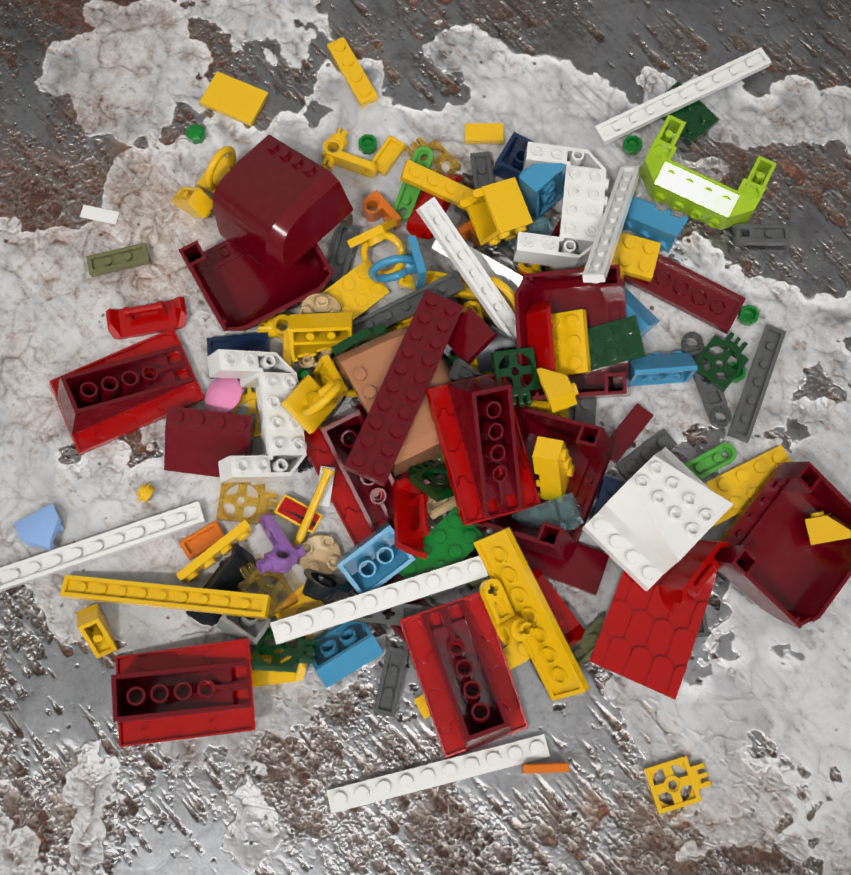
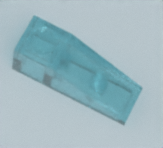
M573 493L511 514L512 519L520 526L541 528L543 522L562 527L565 530H573L584 523L578 500Z

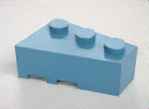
M633 196L623 229L635 233L638 237L660 242V251L669 253L680 237L689 218L683 216L681 219L671 215L672 211L668 209L665 212L655 209V204Z

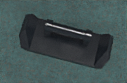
M239 544L234 545L230 557L226 562L221 560L219 567L203 588L240 592L257 569L253 555ZM186 611L187 615L200 624L209 626L217 624L223 615Z

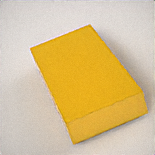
M465 123V144H503V123Z
M389 135L371 160L378 167L377 173L386 177L406 149L405 143Z

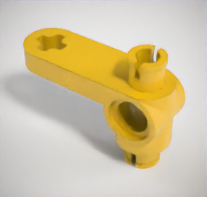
M337 128L336 134H331L324 142L321 166L326 169L329 167L328 170L332 171L335 165L357 174L374 178L378 171L377 165L371 161L346 153L345 150L348 145L346 138L349 133L345 129L341 133L342 128Z
M280 314L258 324V333L268 332L269 338L283 340V360L293 369L288 327L285 330H279L281 325H289V316Z
M497 579L484 580L480 585V595L499 639L507 646L514 642L525 641L533 633V627L530 628L532 625L520 616H515L500 581ZM491 586H493L494 590L492 591V594H489L488 590Z

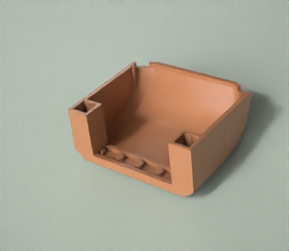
M408 327L382 335L336 356L337 371L342 375L348 389L353 387L367 414ZM443 355L429 387L454 382L448 378L451 368ZM426 393L391 470L394 477L408 471L411 466L422 464L443 454Z

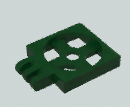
M378 324L371 329L366 327L334 345L331 349L335 356H339L366 343V341L369 342L385 335L389 331L384 324Z
M732 332L724 341L715 335L695 360L698 368L696 373L722 392L728 388L749 360L741 354L748 343L743 342L740 347L737 346L741 338L737 337L732 342L731 339L734 337ZM720 347L724 352L720 356H715L709 352V349ZM730 356L737 359L736 370L728 366L727 360ZM703 358L710 363L711 368L708 372L703 367ZM718 360L723 363V366L720 368L715 365V362ZM723 372L730 378L721 380L714 377L717 373Z
M534 348L492 352L491 360L494 379L502 381V377H508L512 381L513 408L516 406L515 399L517 406L523 407V398L525 405L531 406L530 391L540 389ZM517 354H522L528 358L529 365L521 366L518 364ZM508 356L509 365L507 368L499 369L502 358ZM513 367L518 369L519 373L517 375L511 373ZM531 374L530 383L526 387H522L520 379L522 375Z
M425 461L422 464L409 467V473L411 474L409 482L436 502L454 496L453 490L449 486L450 482L446 465L433 466L428 461ZM442 474L445 478H438L436 475ZM427 479L431 483L425 484L423 480Z
M267 629L257 643L251 666L253 670L296 673L299 663H313V656H315L318 642L315 640H305L306 636L295 639L297 647H287V642L265 646L268 638H274L272 629ZM277 648H282L283 652L280 654H276L275 650ZM271 655V663L265 662L261 656ZM286 656H291L290 659L281 663L282 659Z

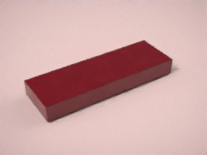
M638 403L610 437L613 443L610 460L617 464L654 416Z

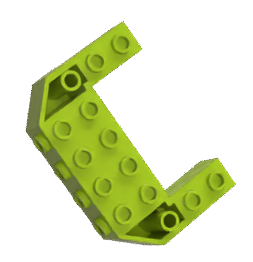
M668 114L641 168L640 175L649 197L658 203L670 206L675 211L688 214L692 219L703 221L712 228L723 230L734 224L747 223L757 207L777 163L758 156L747 178H743L738 189L730 188L672 161L677 149L676 144L686 122Z

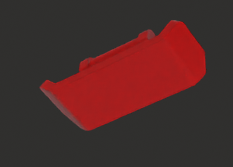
M438 173L453 181H462L461 175ZM423 191L407 221V231L417 238L432 239L434 237L416 209L435 197L446 213L451 203Z
M178 296L174 300L164 302L161 300L157 301V303L135 307L128 306L119 310L108 309L106 311L108 331L114 339L122 340L161 333L173 327L175 330L185 327L187 319L185 299Z
M546 301L533 304L526 313L528 348H534L536 368H544L555 372L556 358H554L551 306Z
M405 477L396 480L393 487L395 546L410 555L426 559L428 553L424 551L423 537L430 534L427 513L428 495L423 494L421 490L409 482V478Z
M699 540L661 583L659 594L668 602L686 603L687 592L690 596L696 598L708 579L720 567L714 556L721 547H728L729 542Z
M531 569L569 647H572L582 639L585 631L540 569Z

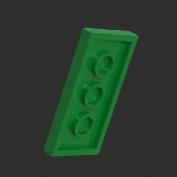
M454 507L430 534L423 539L424 551L428 553L427 558L423 559L414 556L416 560L402 569L399 574L404 579H408L464 561L475 549L473 543L485 536L473 524L463 525L458 510Z

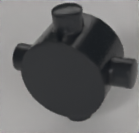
M308 456L298 466L299 473L312 468L308 461Z

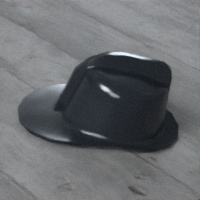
M304 569V574L307 578L303 594L312 599L323 601L331 598L337 591L350 592L353 589L351 583L341 577L320 573L313 569Z

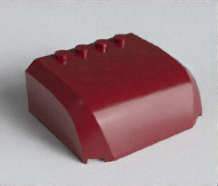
M271 135L266 136L225 174L217 184L212 198L213 212L220 235L266 269L273 270L275 267H279L287 271L353 211L340 181L328 169Z
M197 240L179 249L185 265L223 331H245L302 302L309 295L321 292L334 274L318 244L313 246L287 271L279 267H275L274 270L266 269L228 240L204 252Z
M620 264L610 265L606 281L596 284L591 282L583 283L582 274L584 268L523 274L522 281L514 295L517 349L528 348L526 313L533 304L548 301L551 306V314L585 309L588 329L627 318L624 272ZM517 354L518 364L521 366L529 365L528 358L522 354ZM629 362L589 373L567 375L570 383H575L579 395L575 396L576 400L631 396ZM530 374L522 375L520 378L523 387L530 383ZM539 386V390L530 391L532 401H547L542 386Z
M516 405L514 409L535 484L536 480H539V474L534 473L532 456L538 436L564 441L569 451V456L572 458V463L575 465L574 474L572 477H569L563 503L540 499L541 506L478 522L473 525L490 535L510 527L520 547L568 562L574 554L583 531L582 528L586 523L609 464L613 443L603 427Z
M809 461L783 462L775 468L719 540L729 542V546L721 547L714 556V559L720 565L718 570L747 597L773 617L796 628H802V625L820 619L851 577V538L814 545L810 543L805 519L811 517L810 513L824 511V514L832 513L851 525V503Z

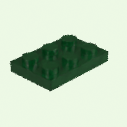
M678 81V82L675 83L672 87H670L666 92H668V91H670V90H672V89H674V88H676V87H678V86H680V85H683V84ZM700 100L669 114L686 122L681 137L690 146L719 121V118Z
M636 315L588 329L591 372L647 357Z

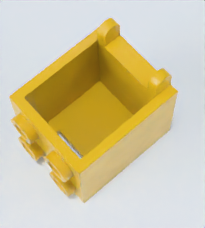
M515 177L475 189L468 198L458 202L459 208L467 209L481 246L486 244L494 246L503 239L506 241L512 240L517 237L518 232L527 231L526 227L533 223Z

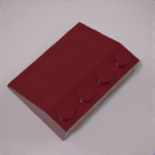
M168 406L165 425L164 470L220 477L218 461L228 456H247L252 454L257 419L247 415Z

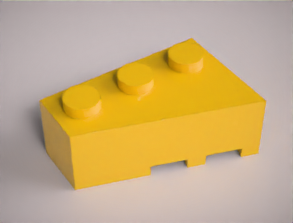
M352 312L290 314L288 332L292 363L304 356H315L317 352L328 349V351H331V347L352 336Z
M538 436L532 458L534 473L539 474V480H536V486L540 487L538 492L539 498L563 503L569 477L573 476L575 465L572 463V458L569 456V451L564 441Z

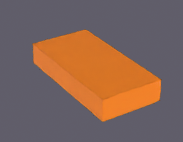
M217 520L179 541V544L187 558L191 561L224 537L225 534Z
M567 762L522 764L521 769L523 774L569 772V764Z

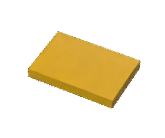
M217 71L202 96L200 105L252 127L269 94L264 90Z

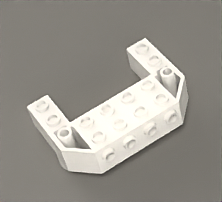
M528 142L524 155L523 170L529 168L532 164L563 163L565 165L560 234L557 237L518 232L515 242L514 261L552 266V271L577 269L588 260L604 215L603 209H606L608 196H605V191L608 189L609 178H606V169L587 149Z
M216 350L207 356L209 377L240 378L241 387L256 388L263 454L228 456L218 461L220 483L251 482V485L275 483L290 477L307 455L304 428L281 404L299 384L297 373L276 352Z

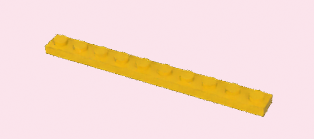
M74 575L64 576L59 595L63 598L262 619L268 618L271 596L265 594Z

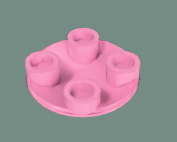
M218 378L210 384L205 393V405L210 411L232 414L244 393V387H241L240 382L236 378Z

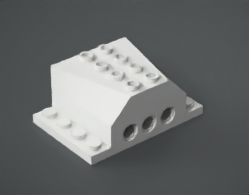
M665 447L643 465L600 511L584 525L582 530L642 589L648 591L664 573L682 559L733 503L713 492Z

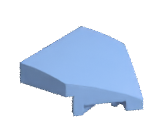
M53 502L14 523L20 540L26 543L29 548L36 546L50 551L54 547L52 542L56 535L64 529L60 524L61 518Z

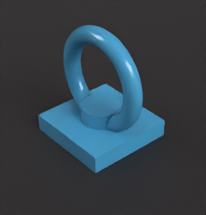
M416 236L407 237L406 255H393L374 263L368 271L369 278L374 282L385 283L411 274L415 289L423 287L427 271ZM403 263L404 268L390 274H377L380 269L386 266Z

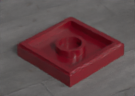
M469 307L458 319L448 345L460 359L470 364L497 337V334L473 308Z

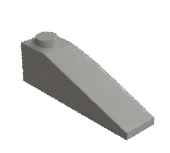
M256 569L240 591L271 596L267 619L222 615L216 627L233 639L249 638V643L256 645L270 625L284 573L276 572L272 574L270 571H267L264 574H260L258 569Z

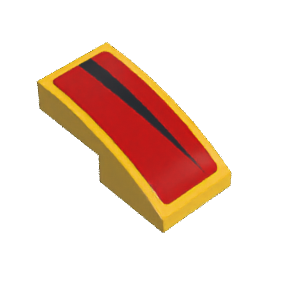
M284 494L273 513L300 527L308 506ZM317 511L307 531L310 534H313L323 517Z

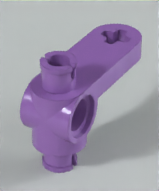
M270 513L263 514L259 517L260 525L271 542L273 550L265 553L264 559L256 561L257 569L260 574H264L267 571H270L272 574L276 572L286 573L292 569L293 565L297 564L298 558L305 556V550L300 543L292 547Z

